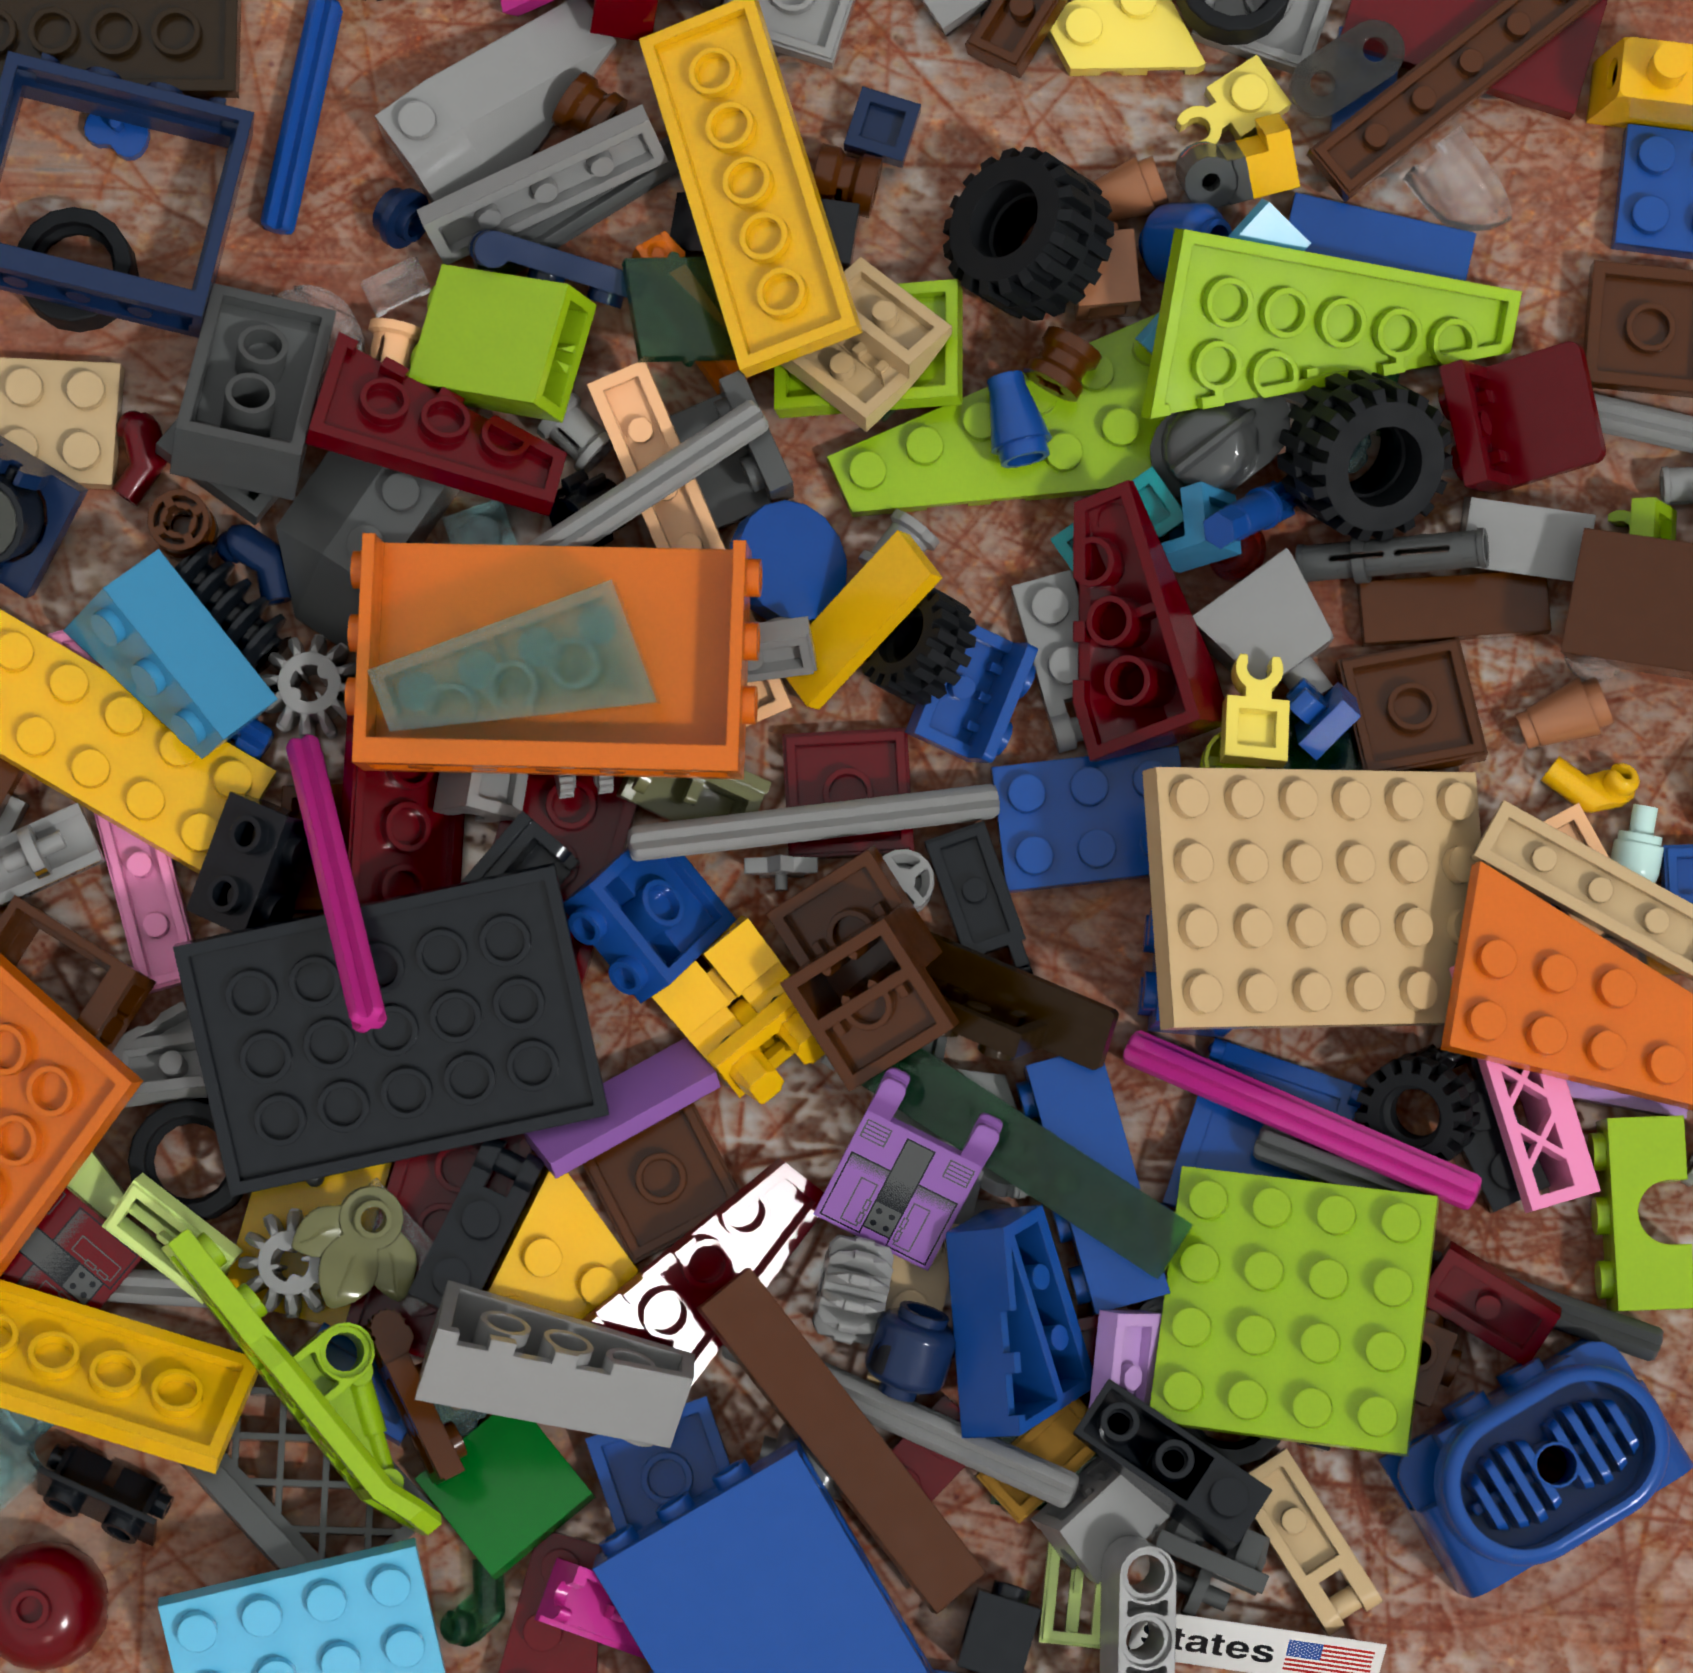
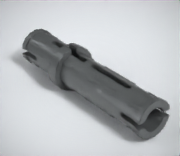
M1484 528L1393 537L1383 541L1369 539L1367 542L1351 537V541L1313 545L1297 544L1295 561L1307 583L1354 578L1356 584L1370 583L1372 576L1425 573L1472 567L1488 568L1489 542L1487 531Z

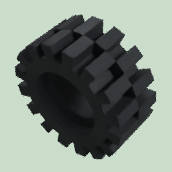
M933 588L864 661L866 664L861 667L864 675L870 678L869 681L913 705H916L917 702L922 705L930 704L932 696L938 699L942 698L947 694L944 684L948 682L955 686L961 679L956 670L960 665L967 668L971 661V657L965 654L967 648H974L976 644V637L969 633L976 628L975 619L969 616L971 611L959 601Z
M1416 1052L1404 1054L1398 1059L1395 1058L1372 1073L1365 1081L1368 1086L1359 1091L1356 1102L1363 1103V1108L1355 1112V1121L1357 1123L1365 1122V1126L1445 1161H1450L1463 1152L1462 1149L1471 1143L1476 1135L1471 1130L1479 1124L1481 1114L1480 1112H1473V1106L1480 1102L1477 1091L1468 1093L1465 1087L1467 1083L1472 1081L1468 1074L1463 1072L1457 1076L1452 1071L1457 1063L1449 1058L1438 1062L1436 1061L1437 1053L1425 1052L1420 1056H1416ZM1418 1089L1426 1092L1435 1100L1439 1108L1440 1118L1438 1126L1432 1134L1425 1136L1412 1134L1399 1122L1396 1114V1104L1399 1096L1405 1090Z

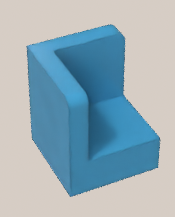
M1202 481L1181 487L1184 523L1169 533V541L1161 543L1172 570L1182 573L1241 555V541H1235L1219 549L1205 540L1203 521L1220 511L1224 506L1236 501V495Z

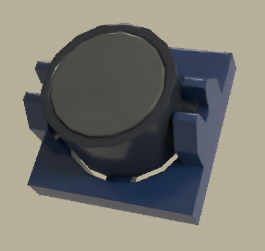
M0 435V583L22 597L29 598L35 595L88 489ZM37 490L41 491L46 501L47 523L44 522L43 502ZM36 542H38V545L34 548V550L28 552L32 548V546Z

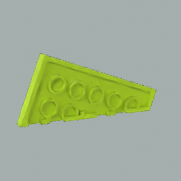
M1174 228L1141 417L1153 419L1192 409H1208L1224 406L1225 403L1301 392L1310 389L1313 385L1322 388L1326 387V377L1338 373L1347 378L1349 370H1363L1370 375L1375 372L1388 376L1404 373L1405 370L1445 365L1461 359L1470 361L1511 353L1522 291Z
M1158 313L1089 342L1099 351L1102 359L1095 370L1086 372L1081 381L1083 392L1077 402H1070L1047 392L1032 382L1023 372L1026 385L1052 436L1051 441L1047 443L1050 455L1042 461L1023 467L1003 468L999 455L991 453L990 393L988 387L963 397V405L942 406L827 456V463L851 516L892 514L896 508L904 512H913L940 506L968 504V506L988 505L994 501L1025 499V501L1085 496L1093 495L1127 480L1132 481L1151 467L1150 445L1156 428L1167 417L1153 419L1141 417L1152 355L1135 338Z

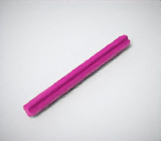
M306 734L301 739L292 738L289 740L286 752L348 1016L355 1031L366 1033L371 1028L380 1029L384 1026L387 1020L386 1011L319 739L312 734Z
M1142 1030L1136 1031L1126 1044L1123 1061L1130 1067L1427 1195L1438 1196L1439 1200L1462 1210H1469L1479 1194L1482 1178L1476 1173Z

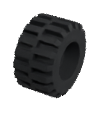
M1024 147L1022 152L1015 148L1004 150L1000 160H996L991 156L981 163V171L976 176L970 173L963 181L965 189L960 197L954 195L949 206L954 211L952 217L945 220L943 233L949 236V240L943 244L944 257L952 261L948 268L953 277L961 281L963 287L1013 317L1022 319L1024 316L1031 321L1043 320L1046 313L1053 317L1064 313L1066 303L1070 301L1076 305L1086 296L1083 290L1089 283L1093 285L1097 283L1102 275L1098 272L1099 266L1102 261L1109 260L1112 250L1106 243L1107 239L1114 236V223L1107 219L1112 212L1109 201L1101 196L1103 191L1095 183L1045 151L1043 153L1034 147ZM1035 223L1031 234L1029 235L1027 240L1022 244V241L1026 233Z
M1349 370L1347 378L1338 373L1326 377V387L1324 389L1313 385L1304 393L1308 401L1302 408L1294 404L1288 414V417L1294 420L1290 430H1281L1279 443L1286 446V452L1277 455L1278 469L1288 474L1281 480L1285 491L1295 497L1293 502L1301 510L1341 534L1349 535L1356 540L1368 542L1371 536L1379 541L1392 539L1394 528L1406 533L1416 526L1415 516L1419 513L1425 517L1428 516L1435 507L1430 503V500L1435 492L1442 495L1448 483L1441 479L1443 470L1452 468L1453 459L1452 455L1444 451V448L1452 443L1450 431L1440 426L1444 417L1437 408L1429 405V400L1422 395L1375 372L1370 375L1363 370ZM1380 429L1381 444L1376 460L1364 475L1349 482V463L1355 448L1368 434Z

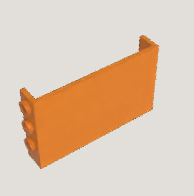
M362 533V550L353 551L350 566L352 588L360 589L359 614H350L348 621V647L350 652H357L356 677H348L346 680L345 711L347 715L354 716L352 763L363 771L744 779L746 724L756 725L758 717L757 686H747L748 661H758L760 655L759 622H750V597H761L763 580L762 559H752V551L746 540H733V549L385 543L375 533Z

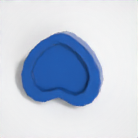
M89 114L85 122V136L93 146L113 149L120 158L126 161L140 158L148 148L150 141V129L92 114Z

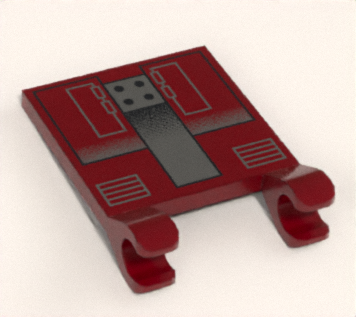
M67 1186L1 1275L0 1279L100 1310L143 1258L104 1229L102 1225L106 1218Z

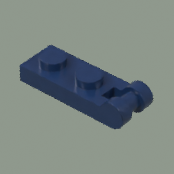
M483 229L477 231L472 235L468 244L470 257L481 266L498 268L510 261L529 267L527 274L529 278L564 283L565 279L581 283L589 286L586 294L588 299L619 309L622 307L624 297L640 302L647 281V277L495 230Z

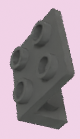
M740 370L719 379L721 394L670 416L681 443L745 401L753 400L757 404L747 379ZM769 428L765 433L696 477L718 531L744 520L754 510L765 504L794 498L793 480Z

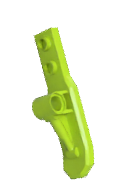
M187 1228L161 1248L242 1349L260 1376L361 1501L422 1536L429 1535L442 1524L439 1512L403 1489L404 1478L394 1467L384 1433L387 1431L372 1380V1363L375 1356L374 1342L365 1329L360 1325L350 1322L337 1323L318 1332L290 1355L261 1320L268 1311L258 1296L245 1283L236 1288L220 1269L227 1263V1260L206 1233L202 1232L199 1236L195 1237ZM335 1335L348 1337L356 1347L357 1358L355 1364L348 1371L335 1369L326 1358L327 1344Z

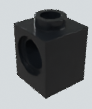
M994 1580L991 1591L977 1587L955 1661L956 1665L978 1673H1023L1042 1610L1038 1605L1028 1603L1031 1591L998 1580Z

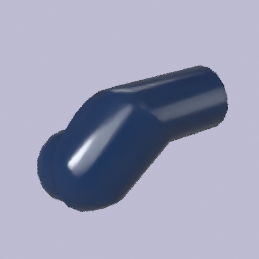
M246 524L232 525L228 531L222 532L218 536L216 546L218 547L217 553L224 562L230 560L236 564L242 563L256 572L260 597L265 596L269 600L267 606L291 601L292 597L278 543Z

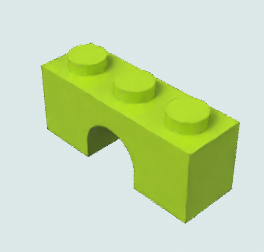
M1684 1115L1606 1118L1597 1121V1133H1589L1587 1148L1594 1170L1599 1171L1601 1189L1600 1197H1593L1591 1201L1593 1232L1595 1235H1603L1604 1260L1596 1261L1595 1288L1598 1299H1606L1607 1309L1614 1312L1693 1309L1692 1244H1664L1654 1240L1643 1229L1638 1214L1640 1200L1649 1187L1655 1183L1679 1182L1688 1179Z

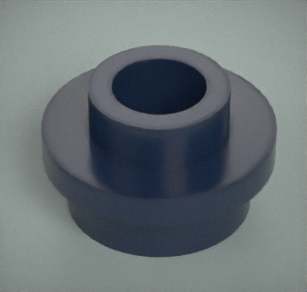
M393 188L380 198L375 207L372 222L374 229L380 233V237L385 244L395 249H401L416 242L423 236L425 229L422 226L417 209L429 204L427 197L413 188L404 190Z

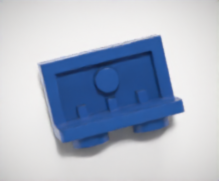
M976 625V628L969 632L976 637L975 647L965 650V654L971 657V661L967 668L960 665L956 670L961 679L955 686L946 682L944 685L947 694L942 698L938 699L932 696L931 703L926 705L917 702L905 733L966 762L992 763L995 757L1000 755L1009 743L1013 730L1010 719L1019 698H1022L1028 692L1034 681L1036 667L1033 662L1038 648L1027 642L1013 643Z

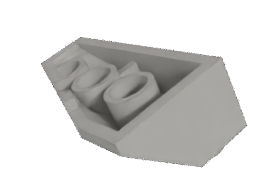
M568 0L426 79L375 115L383 139L431 203L532 156L535 151L538 152L549 138L550 130L555 125L552 123V116L565 91L583 72H587L594 77L617 46L614 37L590 33L593 9L586 0Z

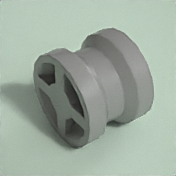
M909 849L893 850L885 854L883 859L904 892L909 896V900L916 911H922L930 902L935 885L934 872L929 861L920 853Z

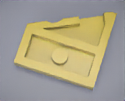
M1073 0L1065 5L1047 35L1069 76H1099L1107 71H1114L1122 76L1147 75L1148 71L1184 70V75H1196L1204 71L1206 64L1172 0Z

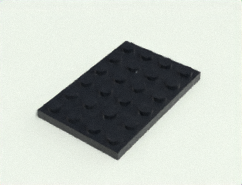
M555 862L360 904L387 1020L382 1028H371L366 1033H359L352 1028L324 912L176 943L173 946L231 1197L609 1115L606 1093Z

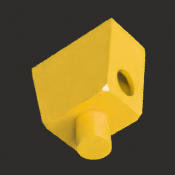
M1639 37L1622 38L1592 64L1586 123L1626 128L1628 124L1693 132V44Z

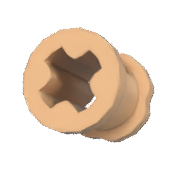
M371 318L368 330L373 334L369 356L380 362H383L388 357L409 368L410 371L411 353L415 344L419 342L422 329L400 320Z

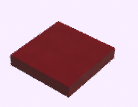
M906 728L782 734L786 808L911 793L908 734L905 733ZM913 829L788 843V856L818 857V859L854 858L873 845L876 846L881 856L899 849L914 851Z

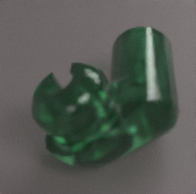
M477 1558L472 1559L473 1593L454 1610H448L440 1621V1633L449 1644L467 1647L480 1642L502 1621L505 1615L504 1574L497 1580L493 1579Z

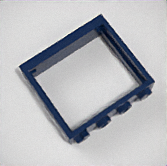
M8 51L0 78V182L23 98L228 148L192 290L0 243V290L199 338L213 283L216 282L253 137L254 112L227 106L226 98L213 97L207 101L183 95L182 91L178 88L162 82H150L147 85L123 80L116 72L103 67H88L86 70L63 65L55 57L43 52L41 59Z

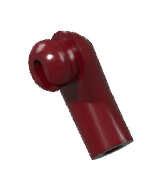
M134 410L124 413L117 422V435L124 439L130 463L116 481L112 490L131 504L138 506L166 467L167 461L155 453L156 443L163 436L160 424L152 415Z

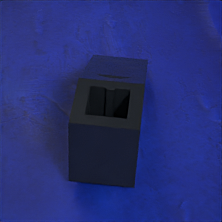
M1108 1379L1072 1433L1169 1516L1225 1554L1238 1545L1272 1492L1271 1488L1110 1379Z

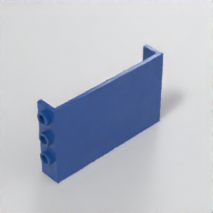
M797 1438L750 1466L745 1458L733 1462L711 1478L715 1484L714 1487L695 1498H692L689 1491L683 1492L656 1509L655 1513L659 1519L636 1531L633 1524L626 1525L599 1543L602 1552L596 1555L592 1569L654 1673H935Z

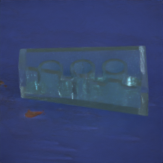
M612 579L367 670L387 726L391 732H407L661 704L617 583Z

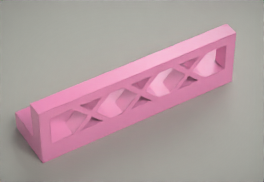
M1452 966V967L1449 968L1450 974H1451V977H1452V978H1453L1454 966ZM1477 1058L1525 1213L1601 1191L1567 1081L1515 1067L1510 1069L1503 1064ZM1504 1079L1511 1083L1508 1091ZM1519 1095L1530 1130L1517 1123L1513 1106ZM1523 1141L1530 1144L1527 1152ZM1538 1156L1551 1185L1548 1187L1550 1193L1543 1195L1539 1193L1532 1171Z

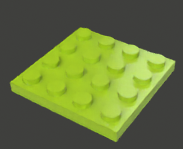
M1182 1166L1167 1272L1170 1294L1164 1295L1150 1407L1184 1428L1409 1457L1439 1206L1438 1196Z

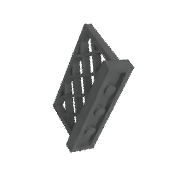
M265 1323V1325L269 1328V1330L273 1333L277 1340L282 1344V1346L290 1353V1355L293 1354V1352ZM238 1347V1348L235 1350L236 1352H240V1353H243V1354H244V1352L242 1351V1349H241L240 1347ZM253 1387L249 1395L277 1397L270 1387ZM281 1401L279 1433L240 1432V1416L230 1439L232 1440V1459L225 1452L216 1474L181 1464L277 1570L325 1559L326 1535L365 1536L364 1549H369L372 1545V1536L390 1537L383 1544L386 1545L407 1540L416 1533L405 1526H402L400 1529L372 1528L373 1508L367 1504L365 1528L327 1526L328 1489H352L346 1481H329L330 1462L324 1454L322 1480L283 1479L285 1442H314L308 1434L286 1433L287 1408ZM240 1441L278 1442L276 1479L248 1478L238 1467ZM393 1462L395 1469L404 1478L403 1489L423 1500L438 1512L434 1505ZM258 1487L276 1488L275 1506ZM283 1488L322 1489L320 1526L292 1525L282 1515ZM301 1534L319 1535L318 1553Z

